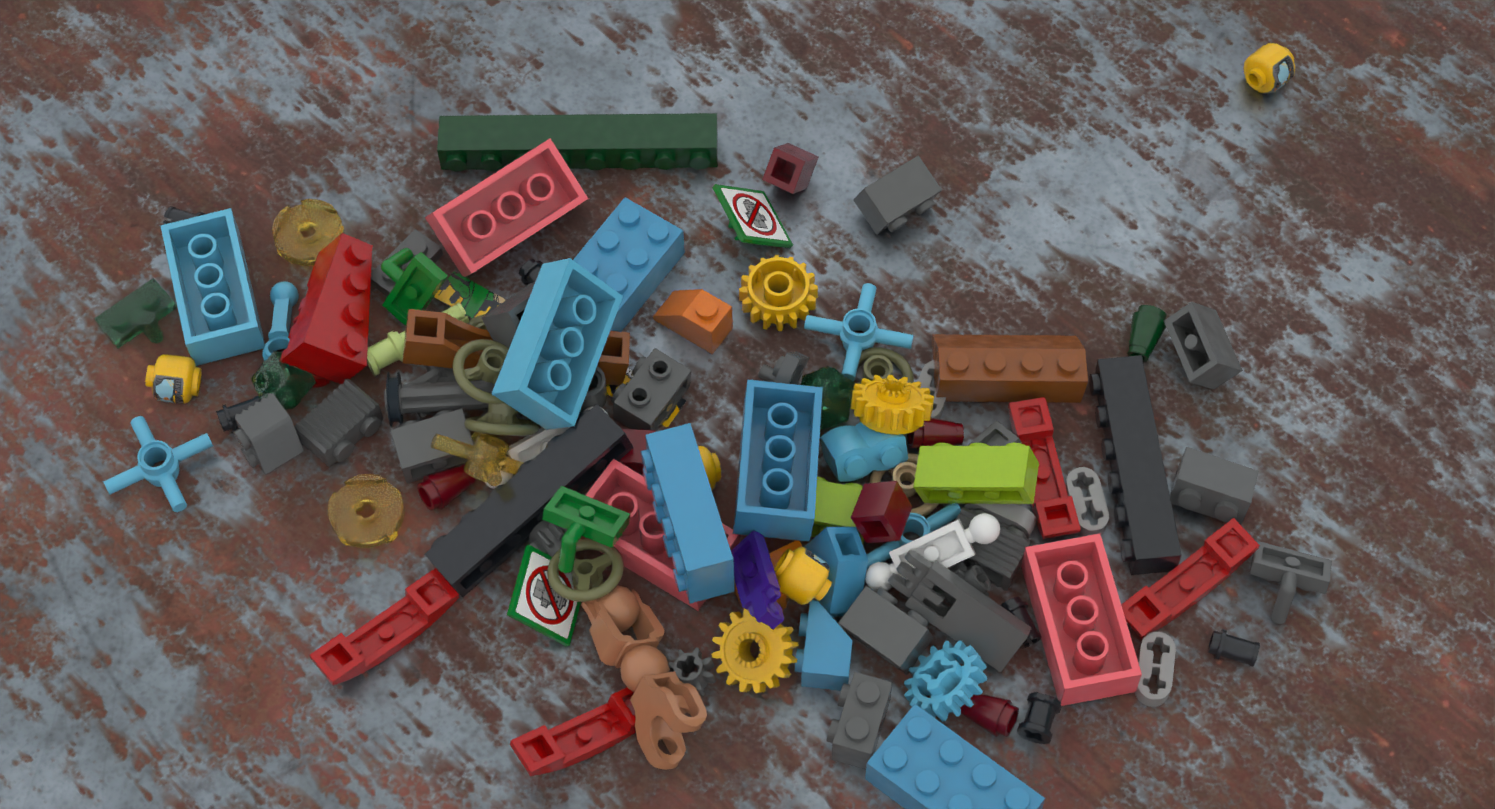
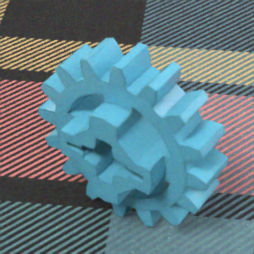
M960 640L954 647L949 641L944 642L941 650H938L935 646L930 647L931 655L928 657L920 655L918 657L920 665L918 667H910L908 670L913 675V678L904 681V685L908 688L904 696L910 702L909 705L911 707L914 704L918 705L934 718L938 716L942 722L946 721L950 712H953L957 717L960 716V707L964 704L972 707L974 704L970 698L973 695H981L983 693L978 684L987 681V676L983 673V670L987 668L986 664L971 645L966 647Z

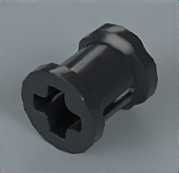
M1032 692L1027 698L1029 708L1025 720L1019 723L1017 733L1028 741L1048 744L1051 742L1053 735L1050 729L1054 716L1061 711V702L1050 695Z

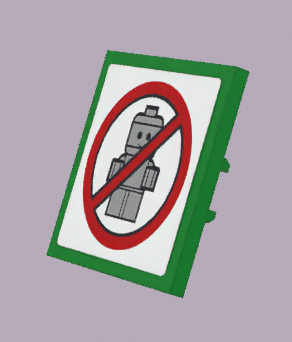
M715 184L712 187L730 220L728 227L734 229L737 234L735 240L743 243L791 248L793 246L764 191Z
M526 545L507 616L564 646H570L581 602L565 599L552 589L547 577V569L552 557L531 545ZM559 570V577L562 583L574 589L572 573H563Z

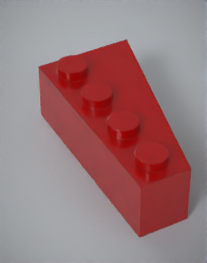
M341 233L318 253L307 283V294L300 302L298 308L300 313L296 324L290 330L288 336L290 341L287 348L282 352L281 362L339 384H343L345 379H351L367 366L373 245Z

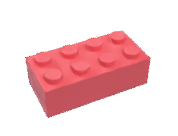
M550 138L427 215L425 219L461 275L466 277L589 198Z
M613 459L587 492L586 496L630 513L629 525L613 546L620 553L624 567L699 611L707 599L689 604L686 590L678 591L673 569H675L672 557L668 558L663 541V535L665 534L662 523L658 524L655 516L652 490L648 491L644 476ZM722 523L730 550H732L740 543V534H733V529Z
M1101 534L1025 547L1021 568L1039 633L1042 636L1041 640L1056 695L1061 702V706L1136 692L1142 673Z

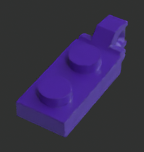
M753 530L731 550L734 562V580L742 607L748 610L751 616L756 618L757 622H762L774 630L784 621L782 607L777 603V600L781 597L780 587L764 535Z

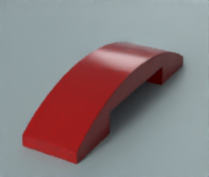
M1045 397L1009 403L1012 433L1020 439L1022 444L1030 446L1039 462L1034 503L1030 504L1032 513L1037 518L1036 524L1042 538L1046 539L1080 533L1081 528L1073 498L1068 496L1053 441L1054 428Z
M1235 518L1231 519L1205 539L1204 545L1151 587L1144 586L1122 603L1126 622L1141 639L1147 634L1159 630L1220 585L1259 549L1260 545Z
M436 568L405 588V597L347 637L340 633L309 655L310 659L333 686L368 671L400 651L435 623L457 601L459 594Z
M626 687L611 694L608 703L549 730L545 725L512 739L510 746L530 776L554 772L584 761L636 733V715L630 701L634 692Z

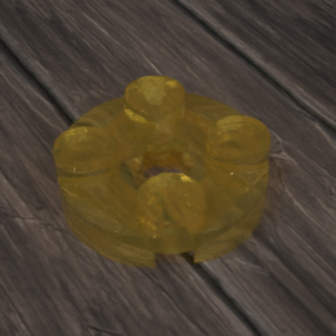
M318 199L300 200L301 205H296L293 208L288 205L279 212L273 222L272 234L277 252L281 257L296 265L314 266L318 253L341 233L345 234L342 219L331 204ZM310 227H314L315 234L313 236L303 237L301 231H308Z
M375 474L357 475L344 482L345 486L337 494L336 491L332 494L328 503V518L333 531L337 534L341 543L357 548H372L383 543H390L396 539L399 533L398 530L404 521L405 507L401 493L396 487L388 483L387 479ZM366 504H370L372 510H376L374 514L367 518H362V515H356L357 511H362Z

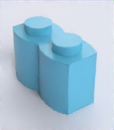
M861 422L856 426L836 427L820 437L824 460L840 482L861 479L873 470L884 471L893 469L898 464L908 460L906 438L903 434L880 433L869 429Z

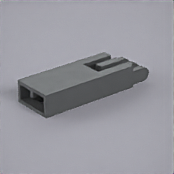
M909 550L905 559L916 568H913L906 562H901L896 570L907 580L895 573L888 579L891 586L908 597L905 606L917 612L956 642L960 640L966 647L971 645L983 661L999 672H1002L1026 640L1032 627L935 560L934 563H931L917 552ZM934 585H937L956 599L951 607L942 602L946 595L943 593L939 595L932 590Z

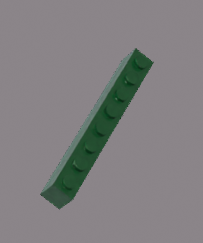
M717 113L439 116L437 152L441 170L455 172L463 170L497 171L550 138L570 169L601 170L603 168H623L635 170L638 168H659L668 170L672 168L706 169L718 167Z

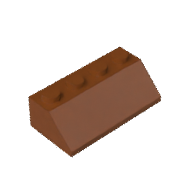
M932 334L936 397H946V402H1017L1045 397L1046 402L1081 403L1088 383L1085 348L1077 336Z

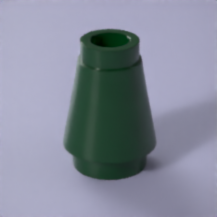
M1141 305L1138 311L1133 313L1128 356L1142 355L1143 362L1148 361L1149 356L1166 329L1164 320H1166L1167 314L1163 310L1151 305Z

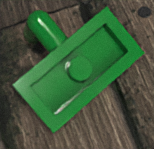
M403 248L381 264V270L396 283L382 306L406 326L408 309L425 311L448 275L422 252L413 257V252L409 248ZM411 261L405 271L400 268Z
M560 486L543 512V520L567 529L561 541L558 569L563 573L573 571L577 542L582 536L613 548L629 525L630 513Z

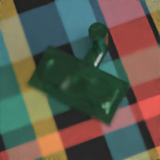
M152 278L94 318V320L117 349L142 332L152 343L158 344L163 340V333L158 321L177 307L174 300Z

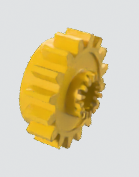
M775 255L769 259L760 258V263L756 266L750 265L748 267L749 276L742 275L739 300L742 301L743 313L750 312L752 323L760 319L763 320V329L767 330L771 323L776 324L778 331L783 330V324L789 323L793 329L797 328V318L805 321L806 316L809 315V310L816 309L818 285H815L814 273H807L806 264L804 262L801 264L794 261V257L783 258Z
M874 375L873 381L863 378L861 384L855 383L854 391H852L851 409H854V416L859 417L861 423L869 429L885 434H907L922 427L924 421H930L934 396L930 395L929 388H921V382L909 383L908 377L898 380L893 375H888L887 379Z
M745 608L743 615L740 612L730 613L732 624L720 622L718 626L724 634L712 639L713 642L720 645V650L711 654L712 658H721L722 664L716 669L717 673H729L726 680L728 685H735L740 681L739 691L749 692L752 686L755 693L765 692L766 685L770 689L779 687L778 677L789 678L791 675L787 669L789 664L797 663V658L792 656L793 649L798 646V642L792 641L790 637L794 629L792 627H784L780 623L773 630L770 626L757 622L756 618L752 617ZM754 640L756 643H759L758 646L761 648L759 649L761 651L758 655L759 658L756 659L753 658L750 652V646Z

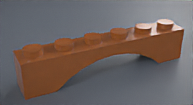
M408 309L402 363L453 368L455 354L463 345L473 340L493 339L488 330L462 322L447 313ZM610 331L597 365L604 372L607 385L620 386L624 382L629 366V332ZM483 350L471 353L464 362V369L476 367Z

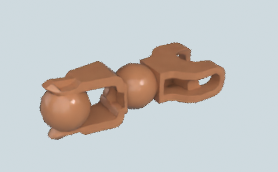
M617 585L604 597L582 602L581 606L588 614L592 624L589 631L600 660L606 665L620 668L623 683L634 692L630 701L636 715V736L646 759L655 768L673 769L679 765L686 752L682 733L700 730L707 717V711L696 687L689 683H682L675 671L669 672L670 668L666 656L657 649L665 630L650 606L642 602L636 590L632 589L630 591L627 587ZM632 626L637 640H634L629 635H623L621 632L628 630ZM687 712V713H689L692 717H688V716H686V715H684V714ZM659 740H663L671 755L665 754L658 747Z

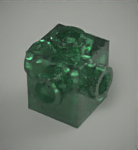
M274 351L251 377V381L260 401L262 398H267L268 394H274L285 410L293 409L301 402V399L313 387L316 381L312 373L281 362L282 352Z
M830 366L802 375L800 385L823 387L820 429L849 420L854 385L852 380Z

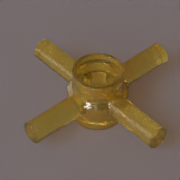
M437 433L434 435L431 443V448L467 459L464 471L478 480L488 482L491 486H497L502 482L500 471L516 475L518 469L524 463L506 457L509 445L503 440L485 433H473L471 438L474 445Z

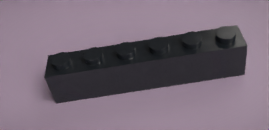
M1142 355L1098 359L1095 373L1089 376L1091 395H1097L1099 406L1095 408L1096 424L1098 428H1103L1105 435L1101 442L1102 456L1104 461H1110L1111 472H1108V488L1110 494H1116L1118 504L1114 506L1115 525L1123 530L1124 539H1121L1120 542L1122 561L1129 562L1131 575L1170 572L1178 566L1182 554Z
M596 404L593 408L582 412L578 416L575 426L568 428L562 435L553 437L547 443L546 448L533 460L523 463L518 469L517 474L505 484L497 486L490 493L488 499L476 510L467 512L453 530L447 535L437 538L431 545V549L424 555L463 598L530 539L529 535L533 528L543 521L544 508L560 486L582 494L600 477L613 459L619 461L634 448L626 433Z

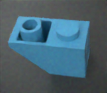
M826 527L804 547L828 563L830 572L827 579L832 581V584L826 595L820 600V603L832 617H840L845 615L864 589L869 560L857 527Z
M812 600L809 605V613H801L799 636L806 637L804 649H797L796 651L797 663H795L794 672L802 673V687L841 691L843 684L849 683L853 641L819 601Z

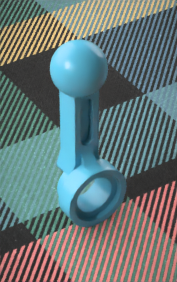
M286 281L275 284L270 291V300L274 305L272 328L268 334L269 341L265 344L262 356L266 367L274 372H284L294 368V366L280 361L282 353L273 354L277 350L286 349L290 339L288 336L292 307L299 299L297 288L292 283Z

